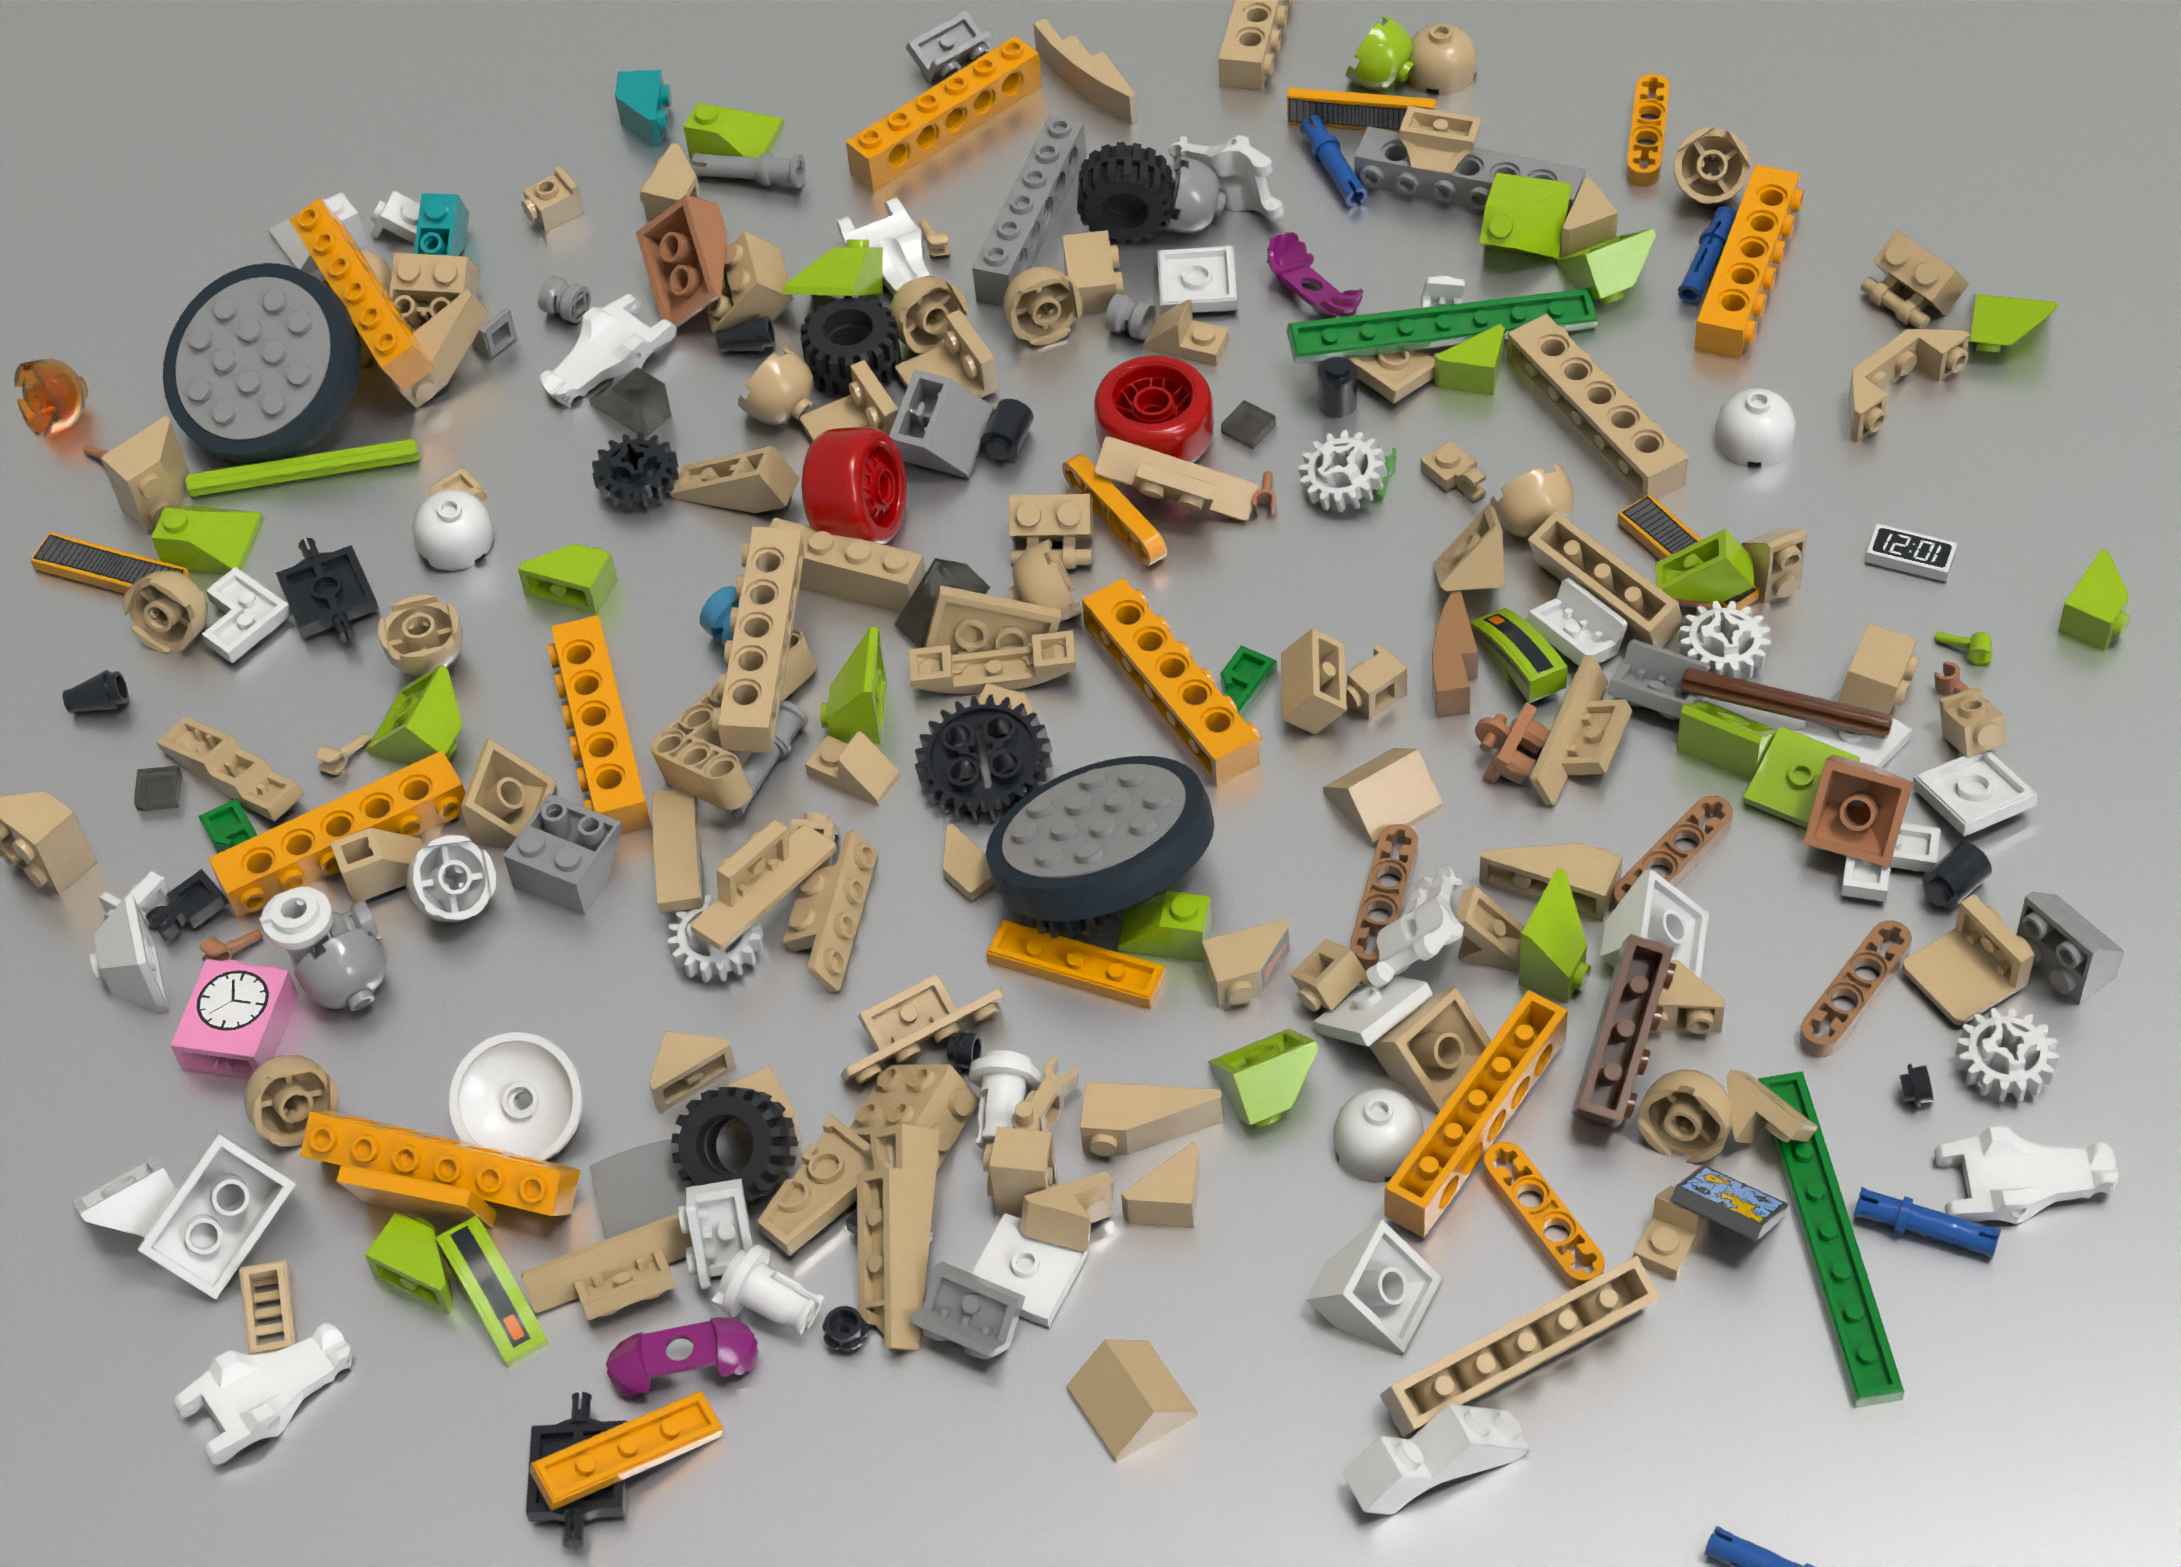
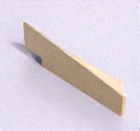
M900 1123L870 1130L874 1170L857 1173L858 1312L866 1323L876 1325L885 1336L883 1345L886 1348L912 1351L917 1350L920 1343L921 1328L911 1324L910 1319L912 1313L921 1309L924 1303L940 1132L934 1128Z

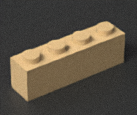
M1555 511L1528 538L1535 562L1561 582L1567 578H1572L1628 622L1626 632L1638 641L1663 648L1680 630V627L1684 626L1677 601L1559 512Z
M774 518L769 526L773 528L802 529L805 558L800 588L913 616L928 587L922 554L858 538L831 535L824 531L816 532L810 526Z

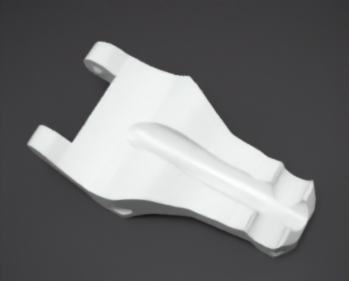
M1237 135L1223 144L1210 147L1191 144L1186 136H1181L1169 147V154L1171 157L1173 156L1174 163L1181 156L1203 162L1215 171L1220 183L1219 192L1226 194L1224 206L1229 210L1235 212L1243 210L1259 211L1268 220H1276L1284 215L1282 201L1270 196L1266 176L1273 172L1271 159L1251 147L1249 137ZM1174 169L1176 177H1178L1180 171L1178 169Z
M896 197L884 202L889 217L855 230L848 216L837 220L838 231L844 246H846V239H868L869 247H883V284L893 296L906 282L917 277L931 276L923 262L924 245L922 229L914 224L900 200Z
M627 294L603 308L592 307L583 315L581 334L574 349L553 371L546 370L540 375L542 388L545 393L556 401L571 407V403L576 396L585 397L590 389L595 388L603 380L629 376L640 371L645 360L657 347L670 342L675 337L677 327L667 319H663L650 328L637 319L634 315L640 310L641 302L631 294Z
M1447 864L1437 869V877H1423L1415 883L1417 890L1409 894L1410 903L1407 904L1403 916L1386 925L1378 933L1376 943L1379 950V962L1366 970L1367 978L1374 987L1380 988L1391 981L1394 975L1409 969L1411 963L1418 959L1423 961L1430 959L1440 951L1443 945L1451 944L1462 937L1464 927L1454 916L1450 907L1452 891L1461 887L1463 881L1454 875V871Z
M2007 1126L1989 1127L1979 1135L1941 1144L1934 1150L1936 1164L1939 1167L1950 1168L1962 1163L1968 1199L1948 1202L1944 1207L1945 1213L1972 1222L2001 1220L2017 1225L2025 1222L2042 1209L2057 1201L2073 1200L2080 1197L2089 1199L2098 1192H2106L2110 1196L2119 1178L2115 1154L2106 1142H2097L2088 1148L2045 1147L2020 1138Z
M325 1323L315 1330L312 1337L277 1352L246 1355L229 1350L216 1357L208 1371L181 1391L174 1398L173 1406L181 1417H188L197 1412L204 1404L222 1431V1434L206 1444L204 1453L212 1464H222L253 1442L267 1437H278L287 1427L304 1398L320 1389L324 1384L333 1382L339 1371L345 1368L352 1369V1347L345 1341L337 1327Z

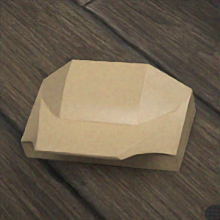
M1408 106L1399 130V139L1407 149L1411 167L1413 169L1450 175L1466 155L1473 152L1481 132L1482 118Z

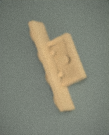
M1110 436L1104 439L1094 471L1097 476L1140 489L1139 491L1146 496L1157 499L1166 497L1178 501V504L1184 508L1194 511H1201L1203 509L1241 522L1248 520L1253 505L1252 498L1258 489V485L1254 482Z
M1584 655L1577 672L1574 674L1573 682L1565 700L1560 706L1553 727L1546 737L1545 745L1538 761L1531 772L1530 779L1532 785L1546 806L1556 804L1568 775L1606 774L1632 713V709L1626 699L1601 700L1608 685V680L1594 655Z
M773 820L762 831L755 832L750 837L748 843L733 856H728L721 862L716 870L718 900L691 922V932L718 950H725L836 852L835 842L807 825L800 827L788 838V827L777 820Z
M854 829L845 833L837 864L815 869L799 884L783 943L793 952L812 948L807 970L830 992L839 991L841 988L878 856L876 849Z
M938 973L861 1012L858 1018L877 1052L846 1067L840 1075L843 1082L846 1083L855 1078L858 1084H861L880 1074L882 1070L879 1065L895 1058L899 1064L921 1052L918 1045L933 1037L936 1043H939L955 1035L960 1030L957 1024L970 1017L977 1023L998 1011L996 1004L1005 996L1001 987L957 1009Z
M678 1212L521 1272V1278L533 1311L540 1313L579 1298L587 1320H591L598 1316L612 1315L620 1308L640 1300L657 1298L664 1291L676 1287L668 1264L687 1257L686 1247L693 1246L691 1233L682 1234Z

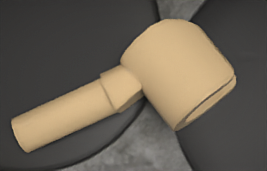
M921 219L918 224L926 237L929 256L950 255L947 232L935 234L927 220Z
M364 733L339 750L326 745L321 746L315 755L316 759L323 761L318 766V769L332 775L341 774L347 765V758L371 741L370 735Z

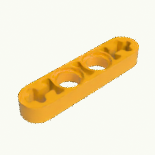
M1655 73L1641 76L1636 83L1626 176L1630 183L1640 187L1655 184L1659 180L1661 173L1670 84L1666 77ZM1649 91L1656 92L1655 99H1648ZM1644 114H1654L1659 118L1646 120L1641 118V116ZM1642 139H1649L1655 141L1656 143L1653 145L1645 146L1639 144L1638 141ZM1641 160L1648 161L1647 169L1640 168Z
M1080 453L1062 464L1064 477L1071 489L1076 494L1091 495L1093 499V512L1142 564L1150 566L1167 556L1166 545L1159 532L1109 479L1095 475L1096 466L1084 454Z
M1498 1142L1491 1145L1484 1155V1176L1487 1182L1563 1282L1569 1288L1575 1289L1603 1274L1605 1259L1602 1252L1523 1150L1510 1142ZM1501 1160L1504 1164L1513 1162L1512 1174L1516 1181L1512 1183V1175L1504 1166L1496 1168V1161ZM1534 1191L1542 1196L1543 1202L1536 1207H1526L1517 1198L1522 1192ZM1560 1225L1565 1227L1570 1235L1565 1240L1556 1242L1549 1240L1543 1232L1548 1226ZM1575 1248V1257L1584 1267L1592 1265L1591 1273L1587 1274L1583 1269L1575 1271V1257L1571 1253Z

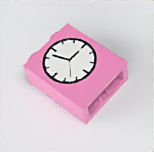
M206 959L170 1045L181 1070L250 1079L256 1068L266 1060L274 1058L298 997V992L289 970H284L275 965H266L264 967L247 965L231 959L224 961Z

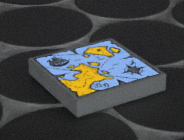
M1702 1165L1677 1184L1671 1197V1201L1674 1204L1753 1241L1761 1238L1783 1219L1788 1207V1203L1706 1165Z

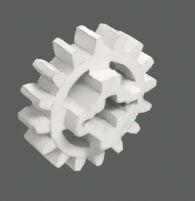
M1343 430L1340 438L1337 439L1331 433L1326 434V443L1321 444L1318 441L1312 443L1315 450L1314 453H1303L1302 456L1305 464L1300 465L1298 468L1301 475V485L1304 493H1308L1311 503L1315 504L1320 501L1323 510L1327 511L1332 504H1336L1338 511L1343 512L1346 504L1349 503L1355 509L1360 508L1359 500L1361 498L1372 501L1374 498L1371 490H1382L1384 487L1381 478L1386 477L1388 472L1385 466L1386 460L1381 448L1378 449L1374 438L1365 441L1363 432L1359 431L1353 438H1349L1347 430Z
M1713 601L1712 610L1708 611L1700 605L1697 607L1696 616L1687 614L1685 617V626L1680 627L1679 654L1708 663L1710 665L1709 672L1732 678H1737L1738 674L1742 673L1746 677L1751 678L1753 677L1754 667L1763 669L1765 658L1770 655L1771 629L1770 627H1763L1764 617L1762 615L1751 617V607L1749 606L1739 611L1736 610L1734 601H1730L1727 608H1721L1718 601Z
M710 894L705 895V903L702 908L690 909L691 911L688 913L684 911H677L675 913L678 924H669L668 929L671 938L667 939L676 967L681 968L685 966L686 974L690 978L701 972L703 982H708L712 974H718L723 982L727 979V972L731 970L740 976L743 974L741 964L745 962L754 965L756 963L754 952L763 950L761 937L764 934L760 920L756 921L725 950H718L691 932V922L714 903Z
M1991 1008L1989 1019H1986L1979 1013L1975 1014L1972 1025L1964 1024L1962 1027L1961 1036L1958 1038L1955 1054L1959 1056L1957 1069L1959 1071H1968L1965 1082L1968 1085L1977 1082L1981 1083L1980 1094L1983 1096L1991 1090L1997 1091L1998 1100L2004 1102L2007 1093H2013L2018 1102L2023 1101L2026 1090L2035 1096L2039 1095L2042 1084L2050 1085L2052 1082L2054 1070H2056L2059 1054L2055 1053L2056 1038H2046L2048 1026L2046 1024L2037 1027L2032 1025L2034 1015L2031 1013L2027 1014L2023 1019L2017 1018L2015 1008H2010L2007 1016H2001L1996 1008Z

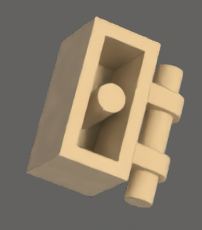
M1896 230L1872 261L1887 277L1880 283L1872 277H1867L1861 285V290L1870 295V301L1877 306H1886L1895 312L1896 318L1905 325L1912 324L1918 329H1924L1930 322V317L1922 312L1924 308L1930 305L1945 316L1968 287L1969 283L1955 268ZM1901 286L1913 294L1909 300L1905 301L1896 294Z
M1090 494L1009 495V536L1013 542L1027 541L1026 550L1047 539H1050V541H1063V549L1055 550H1057L1066 569H1076L1077 565H1092V549H1076V540H1093V499ZM1011 550V566H1014L1016 560L1026 550Z
M1026 1101L1020 1102L1015 1106V1112L1012 1115V1128L997 1126L994 1143L986 1144L983 1170L989 1172L987 1195L994 1196L997 1215L1007 1213L1015 1217H1022L1023 1198L1025 1195L1058 1185L1052 1132L1039 1131V1116L1033 1110L1032 1105Z

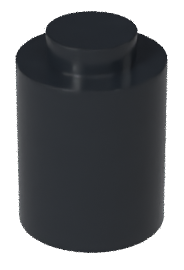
M1344 357L1328 358L1321 362L1317 370L1318 407L1328 417L1343 418L1352 414L1357 408V367L1354 362Z
M1003 399L998 403L981 437V445L990 457L996 460H1011L1016 457L1034 420L1031 409L1016 399Z
M1961 842L1923 875L1924 893L1933 904L1954 908L1991 875V863L1977 846L1969 842Z

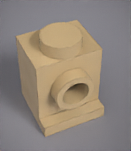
M561 166L554 168V175L523 189L525 200L521 202L524 213L531 222L536 220L545 232L584 213L578 185Z
M1381 644L1373 648L1372 658L1366 662L1358 663L1347 674V706L1353 710L1357 709L1368 720L1407 695V667Z
M1979 687L1939 699L1943 737L1966 757L2006 745L2004 715L1983 698L1982 690Z
M1324 939L1290 974L1299 989L1297 992L1299 1000L1313 1012H1316L1321 1006L1332 1011L1358 984L1367 986L1370 983L1365 969L1354 952L1328 939Z

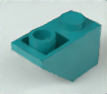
M661 70L619 71L615 99L620 123L653 147H661L662 133L668 131L669 128L668 112L665 107L671 106L670 85H664Z
M421 194L414 254L459 256L466 244L469 211L458 194Z

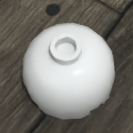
M1750 388L1739 391L1732 395L1720 409L1715 425L1716 445L1725 458L1738 465L1748 467V461L1761 462V467H1768L1781 462L1792 452L1794 446L1796 420L1793 409L1781 395L1772 390Z
M441 490L428 496L416 509L412 523L416 551L419 555L421 553L424 558L428 559L429 564L436 569L456 571L470 568L475 565L474 560L480 558L483 553L486 556L490 551L494 538L488 510L480 499L462 490Z
M446 835L428 842L414 855L407 870L406 887L412 903L423 915L440 922H459L477 915L487 905L489 898L493 896L496 889V870L490 855L484 849L481 850L476 844L470 842L472 840L465 836Z
M1385 1088L1367 1089L1351 1097L1340 1108L1333 1129L1334 1148L1339 1155V1162L1343 1168L1359 1179L1374 1183L1385 1182V1177L1393 1176L1424 1134L1422 1117L1415 1105L1398 1092Z

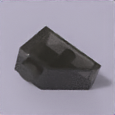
M638 367L616 376L589 399L590 405L636 434L643 432L644 438L648 437L672 417L665 384Z
M935 558L894 625L917 648L924 647L940 585L981 594H987L990 586L966 563Z

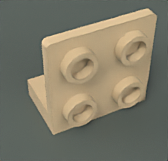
M960 310L946 315L948 332L944 333L945 345L900 363L895 367L896 374L906 388L909 385L914 369L953 379L980 398L999 390L995 357Z
M865 360L850 366L853 382L848 386L851 395L800 416V423L812 442L821 433L835 428L874 427L888 435L890 434L899 410Z

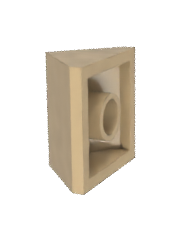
M1490 504L1475 517L1433 562L1439 586L1445 591L1504 587L1503 533L1495 508Z
M490 738L484 742L460 809L472 843L509 848L549 793L553 794L557 781Z
M1392 748L1323 787V792L1373 848L1377 846L1380 834L1388 826L1403 824L1410 827L1443 808V801L1419 749Z
M1104 1340L1067 1384V1391L1115 1462L1120 1461L1198 1417L1197 1410L1148 1340Z

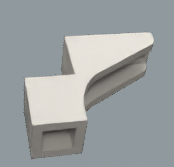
M1448 1404L1411 1439L1379 1436L1342 1473L1364 1512L1395 1515L1413 1498L1437 1484L1515 1462L1522 1458L1530 1449L1521 1435L1522 1429L1519 1422L1508 1411Z

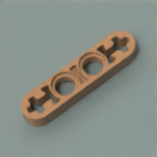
M1706 796L1698 800L1617 882L1614 887L1613 908H1616L1643 871L1654 865L1668 867L1672 873L1664 877V879L1676 887L1730 831L1733 812L1730 803L1719 796ZM1716 814L1720 816V819L1713 816ZM1705 816H1706V817H1709V818H1711V819H1710L1709 822L1705 825V831H1704V830L1702 829V827L1704 826V820H1705ZM1681 838H1690L1698 844V847L1694 850L1684 851L1675 846L1674 843Z
M1403 824L1388 826L1379 836L1351 936L1350 949L1354 952L1365 971L1379 962L1377 943L1376 949L1372 951V954L1364 953L1368 949L1370 935L1376 937L1377 940L1378 933L1382 928L1401 917L1416 864L1418 836L1411 827ZM1397 842H1402L1405 845L1401 846L1399 860L1392 858V848L1396 846ZM1384 874H1394L1401 879V882L1396 886L1386 887L1377 880ZM1383 908L1392 915L1388 920L1378 922L1369 918L1368 913L1373 909Z
M1886 920L1874 926L1805 1016L1801 1024L1799 1037L1803 1050L1815 1057L1833 1055L1902 966L1904 960L1908 957L1912 941L1911 933L1904 924L1894 920ZM1891 939L1896 940L1898 944H1891L1885 952V957L1880 954L1883 942L1888 943ZM1861 966H1870L1875 968L1880 976L1873 980H1865L1860 978L1855 970ZM1839 996H1846L1854 1000L1857 1006L1852 1010L1843 1011L1836 1008L1832 1000ZM1828 1019L1831 1022L1829 1035H1822L1820 1038L1814 1037L1813 1033H1820L1826 1026Z

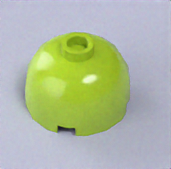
M1383 15L1382 24L1377 21L1354 56L1360 60L1357 67L1354 69L1349 65L1345 76L1366 89L1376 91L1388 89L1397 80L1404 83L1409 76L1410 69L1414 65L1409 61L1413 50V42L1407 30L1387 15Z

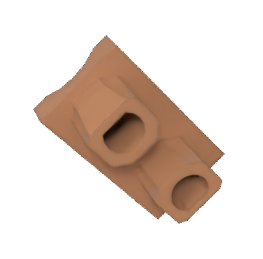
M1526 702L1518 717L1511 722L1509 727L1506 725L1507 718L1503 714H1496L1494 718L1486 717L1478 721L1475 727V735L1481 741L1480 749L1485 753H1490L1493 748L1497 749L1483 776L1484 779L1494 784L1498 777L1502 775L1520 785L1526 779L1535 760L1516 750L1517 746L1520 745L1537 755L1543 747L1547 735L1550 733L1549 729L1532 719L1537 710L1536 707Z

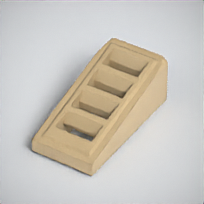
M281 1260L239 1268L248 1355L277 1352L296 1344L291 1269L287 1261ZM279 1284V1290L256 1294L255 1287ZM280 1299L281 1306L257 1310L256 1303ZM282 1316L283 1322L258 1326L259 1319ZM284 1332L285 1340L259 1344V1336Z

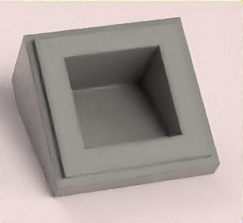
M507 308L504 309L478 331L472 343L474 350L491 359L517 338L511 311Z

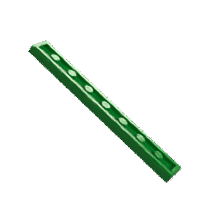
M1586 288L1288 323L1286 332L1294 364L1324 361L1331 357L1351 358L1457 345L1498 324L1505 328L1504 339H1507L1508 332L1545 314L1557 325L1563 326L1567 332L1595 329L1598 319L1590 290Z
M1801 1071L1758 1078V1081L1818 1126L1808 1142L1790 1139L1787 1143L1772 1133L1771 1135L1855 1408L1903 1400V1385L1804 1073Z

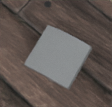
M672 1139L649 1143L620 1152L589 1166L606 1240L678 1213V1206L686 1205V1187H690L692 1182L682 1181L677 1172L683 1169L682 1163L673 1162L672 1153L679 1152L678 1143H671Z

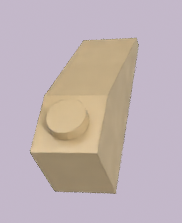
M468 289L413 333L435 369L405 391L391 379L396 388L416 408H419L448 384L489 313Z
M769 446L684 465L670 495L676 500L760 513L786 507L792 499L793 491L800 478L775 447Z
M1582 843L1483 850L1480 856L1479 882L1539 901L1555 870L1560 868L1566 871L1578 914L1603 922L1613 901L1614 887L1621 879L1623 856L1614 854L1605 848H1595Z
M1086 1081L1080 1123L1083 1152H1092L1099 1156L1129 1155L1221 1123L1224 1116L1222 1090Z

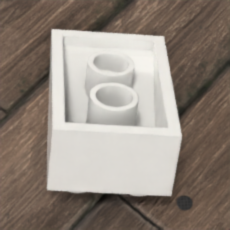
M215 1128L187 1168L137 1250L216 1300L296 1183L292 1176L218 1128Z

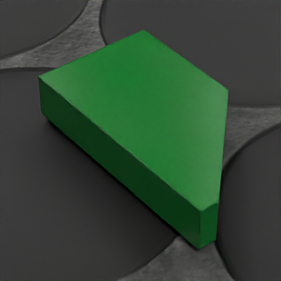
M1242 645L1220 673L1224 694L1232 698L1241 718L1277 671V660Z
M237 798L198 816L217 853L257 836Z

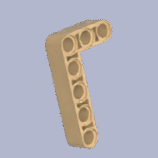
M793 628L781 701L810 678L817 667L802 631ZM717 683L656 735L650 743V750L668 784L720 809L734 810L742 807L751 799L753 790L738 757L722 749L719 733H713V710L715 707L721 708L722 699H719Z

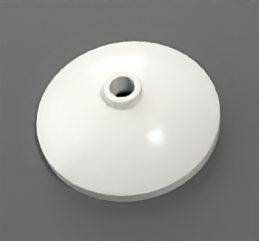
M526 1032L502 1033L490 1037L475 1046L456 1069L449 1092L451 1121L458 1137L463 1142L546 1161L557 1154L569 1142L578 1127L583 1110V1086L573 1061L563 1049L552 1041ZM523 1093H527L530 1096L531 1103L528 1108L522 1110L518 1105V1098Z

